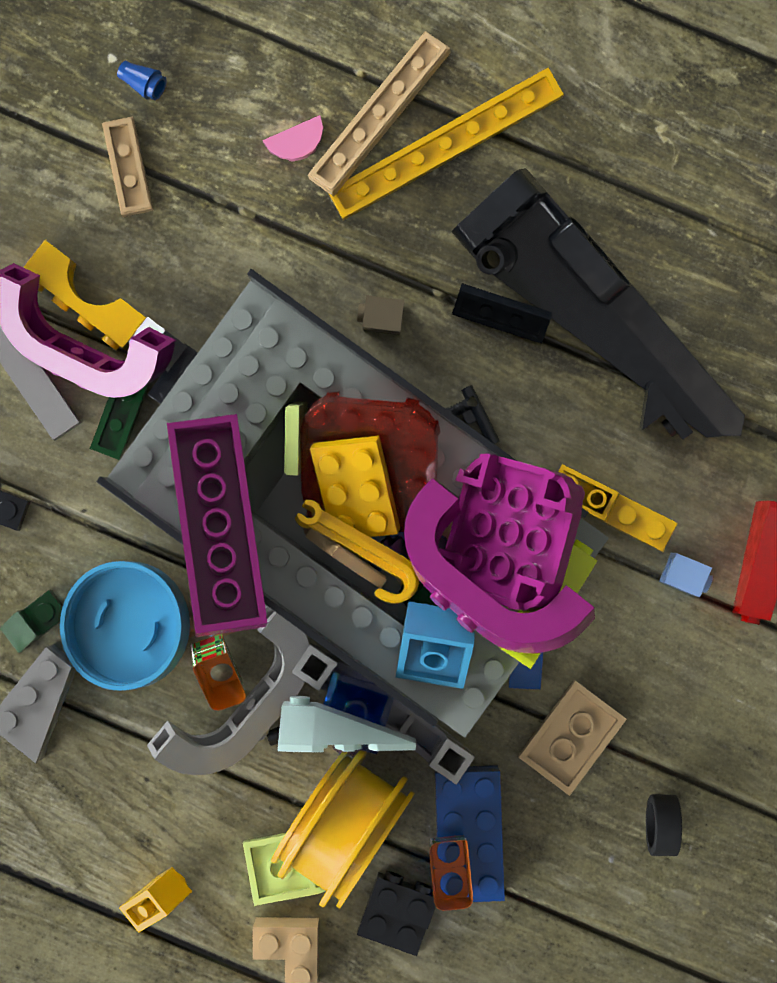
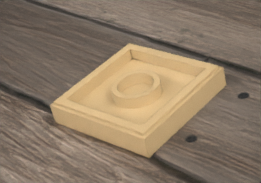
M312 528L305 536L331 557L381 589L387 581L385 575L363 559Z

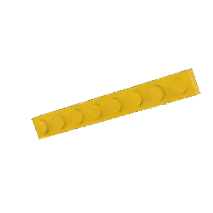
M548 67L349 178L334 197L329 193L328 195L344 221L562 99L564 94Z

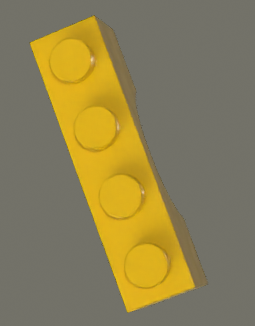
M44 240L23 267L40 275L38 291L42 293L46 288L55 295L51 300L65 312L69 308L77 312L79 316L76 320L88 330L92 331L96 327L105 335L101 340L116 351L120 346L128 351V341L146 317L121 298L107 305H92L84 302L78 295L74 285L76 263Z

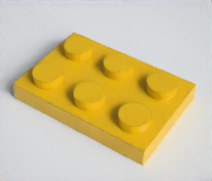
M371 436L313 443L310 451L325 511L369 537L398 534L400 524L380 437Z

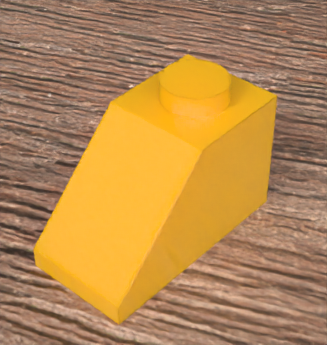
M171 867L123 903L119 909L135 929L140 932L166 917L192 893V890L188 887L185 878Z

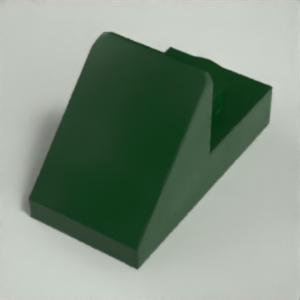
M48 590L26 608L13 614L0 627V630L17 652L21 653L60 623L63 604L52 590Z

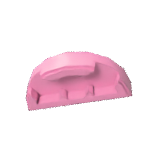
M319 115L263 140V143L271 154L281 159L292 162L305 159L316 151L323 134L321 116Z

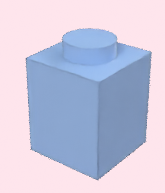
M671 552L659 582L690 595L700 597L702 592L706 593L711 586L713 576L710 575L712 567Z

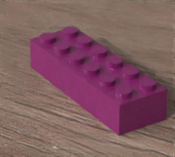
M237 414L167 423L196 637L266 627L268 622Z

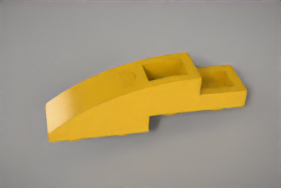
M563 464L561 465L558 472L572 478L577 485L584 489L585 497L582 508L589 512V516L664 552L678 525L677 522Z

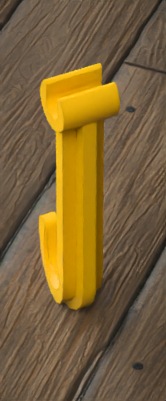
M313 500L304 501L302 507L309 510L313 517L306 518L298 513L295 521L299 526L312 528L403 582L404 587L401 593L394 594L378 588L374 592L377 598L391 604H396L410 599L415 594L419 585V579L410 560L323 511L317 502Z

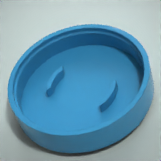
M133 561L109 562L85 573L69 591L60 617L62 645L76 671L89 682L99 687L117 691L146 687L167 676L182 658L190 633L189 611L179 587L167 574L158 568Z

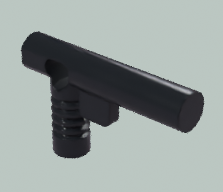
M470 385L462 389L461 392L465 399L445 409L456 417L457 415L460 416V414L463 415L468 425L476 421L485 438L494 444L500 442L473 386ZM470 397H474L477 406L467 405Z

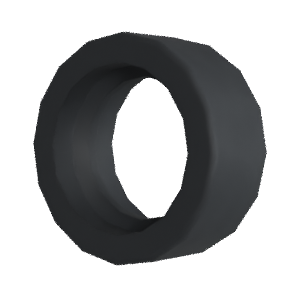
M652 794L648 798L646 808V840L651 856H678L680 852L682 814L677 795Z

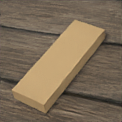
M132 116L103 122L102 126L121 215L126 217L154 211L135 119Z

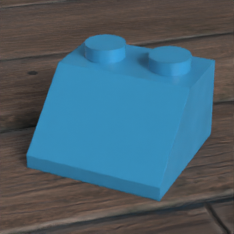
M408 601L395 677L464 689L474 647L475 631L470 633L456 620L458 615L450 608L444 611L438 606Z

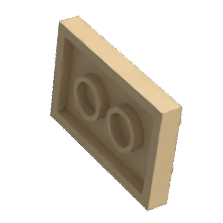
M574 680L518 754V758L570 796L627 719Z

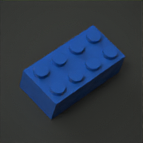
M498 765L469 766L457 785L434 770L437 838L464 835L467 840L473 902L505 901L501 784ZM443 842L438 845L437 855L441 861L451 863L459 857L460 849L456 842ZM454 872L446 873L440 880L441 890L447 895L458 894L463 887L462 878Z

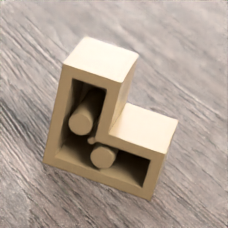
M256 917L253 925V960H285V983H319V918Z

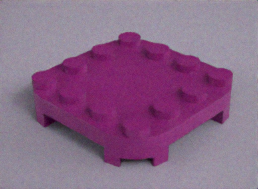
M480 454V458L474 460L467 469L460 468L455 481L463 483L459 497L461 513L453 520L446 549L439 548V553L447 562L499 604L508 607V609L528 612L538 611L547 606L559 594L563 585L581 519L582 504L585 497L584 489L563 473L493 454Z

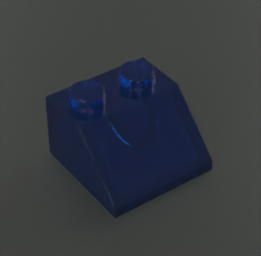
M333 671L323 705L386 727L394 698L373 683ZM365 744L360 749L376 755L378 751L369 750L368 745Z

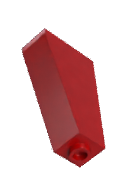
M756 501L732 611L733 613L741 614L740 621L760 625L761 619L771 621L777 600V502Z

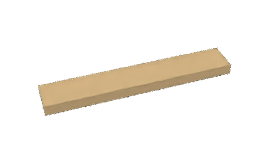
M425 31L309 172V179L334 197L451 53L450 47Z

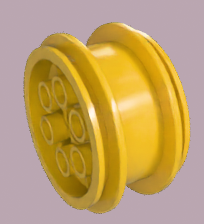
M364 748L353 759L349 757L351 752L342 751L295 818L271 859V862L277 864L279 860L284 862L278 873L279 878L284 879L293 868L325 890L326 893L319 903L322 908L326 907L333 896L339 900L336 907L339 909L342 907L415 795L412 791H410L408 796L401 792L408 781L407 777L403 776L397 785L393 787L361 764L367 755V750Z

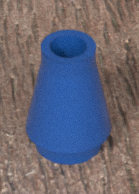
M125 60L117 71V77L125 81L146 100L159 99L165 90L167 80L166 77L162 76L160 70L136 65Z

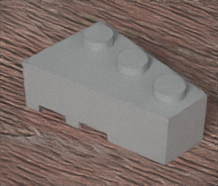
M55 644L46 647L0 704V735L34 763L39 762L45 757L49 740L56 727L63 702L66 700L76 672L66 653Z

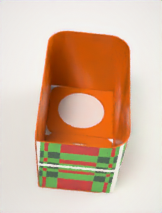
M218 634L191 644L193 671L209 706L213 710L220 711L242 703L246 699L243 681L223 635ZM218 664H227L232 668L233 674L225 681H216L210 675L211 669Z
M464 835L430 838L429 854L435 906L442 911L470 907L473 902L467 840ZM454 841L460 849L459 857L451 863L441 861L437 855L438 845L443 842ZM454 872L462 878L463 887L458 894L447 895L441 890L440 880L446 873Z

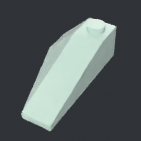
M291 696L290 701H284L281 707L278 751L324 752L328 745H335V749L342 750L343 752H355V750L362 749L364 744L368 745V749L373 751L416 750V738L321 703L310 702V697Z

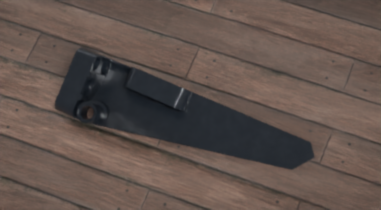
M527 168L519 169L509 176L452 230L455 237L476 259L480 271L488 275H494L535 307L553 312L551 318L606 359L644 390L650 380L655 381L684 421L706 438L741 436L745 414L586 230L573 217H568ZM490 250L498 253L500 257L498 267L491 266L487 260Z

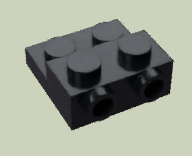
M386 871L385 874L378 872L358 927L357 935L417 956L436 907L433 887L418 881L415 885L405 882L402 875L392 871Z

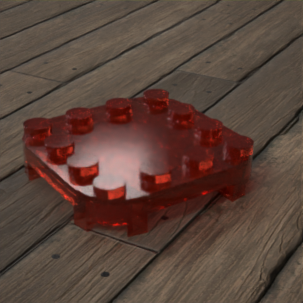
M340 391L328 392L324 397L312 404L302 419L300 442L301 492L303 501L313 500L325 511L310 451L313 443L379 436L400 524L399 532H405L406 517L413 500L432 478L437 481L438 437L441 432L439 421L435 420L428 410L419 405L420 400L407 397L405 402L340 397ZM307 510V515L312 518V513Z

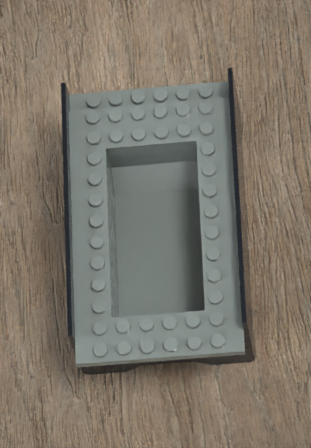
M250 269L247 273L250 282L200 351L196 352L184 343L187 346L170 370L168 372L165 370L147 395L160 403V406L109 476H100L96 482L183 545L167 423L237 414L265 605L433 727L439 719L465 738L519 664V661L475 631L474 647L464 689L395 677L407 607L404 602L391 604L377 598L374 595L375 590L378 589L377 586L331 557L307 539L303 527L296 523V515L298 513L305 515L308 511L302 507L305 500H313L321 504L323 499L310 451L311 447H308V439L307 467L299 475H286L284 473L285 407L294 402H308L307 427L316 408H320L352 422L371 436H379L381 444L399 462L398 478L414 499L421 489L433 478L459 500L463 483L455 481L460 468L467 469L474 460L480 458V454H493L517 460L260 274ZM582 508L575 540L581 541L594 550L591 557L595 558L609 538L582 519L589 513ZM360 557L361 559H363L365 562H367V563L370 565V563H369L366 559ZM381 570L380 572L387 579L381 589L399 594L402 586L397 579L387 571ZM508 609V610L513 611V612H517V611H518V610H514V609Z

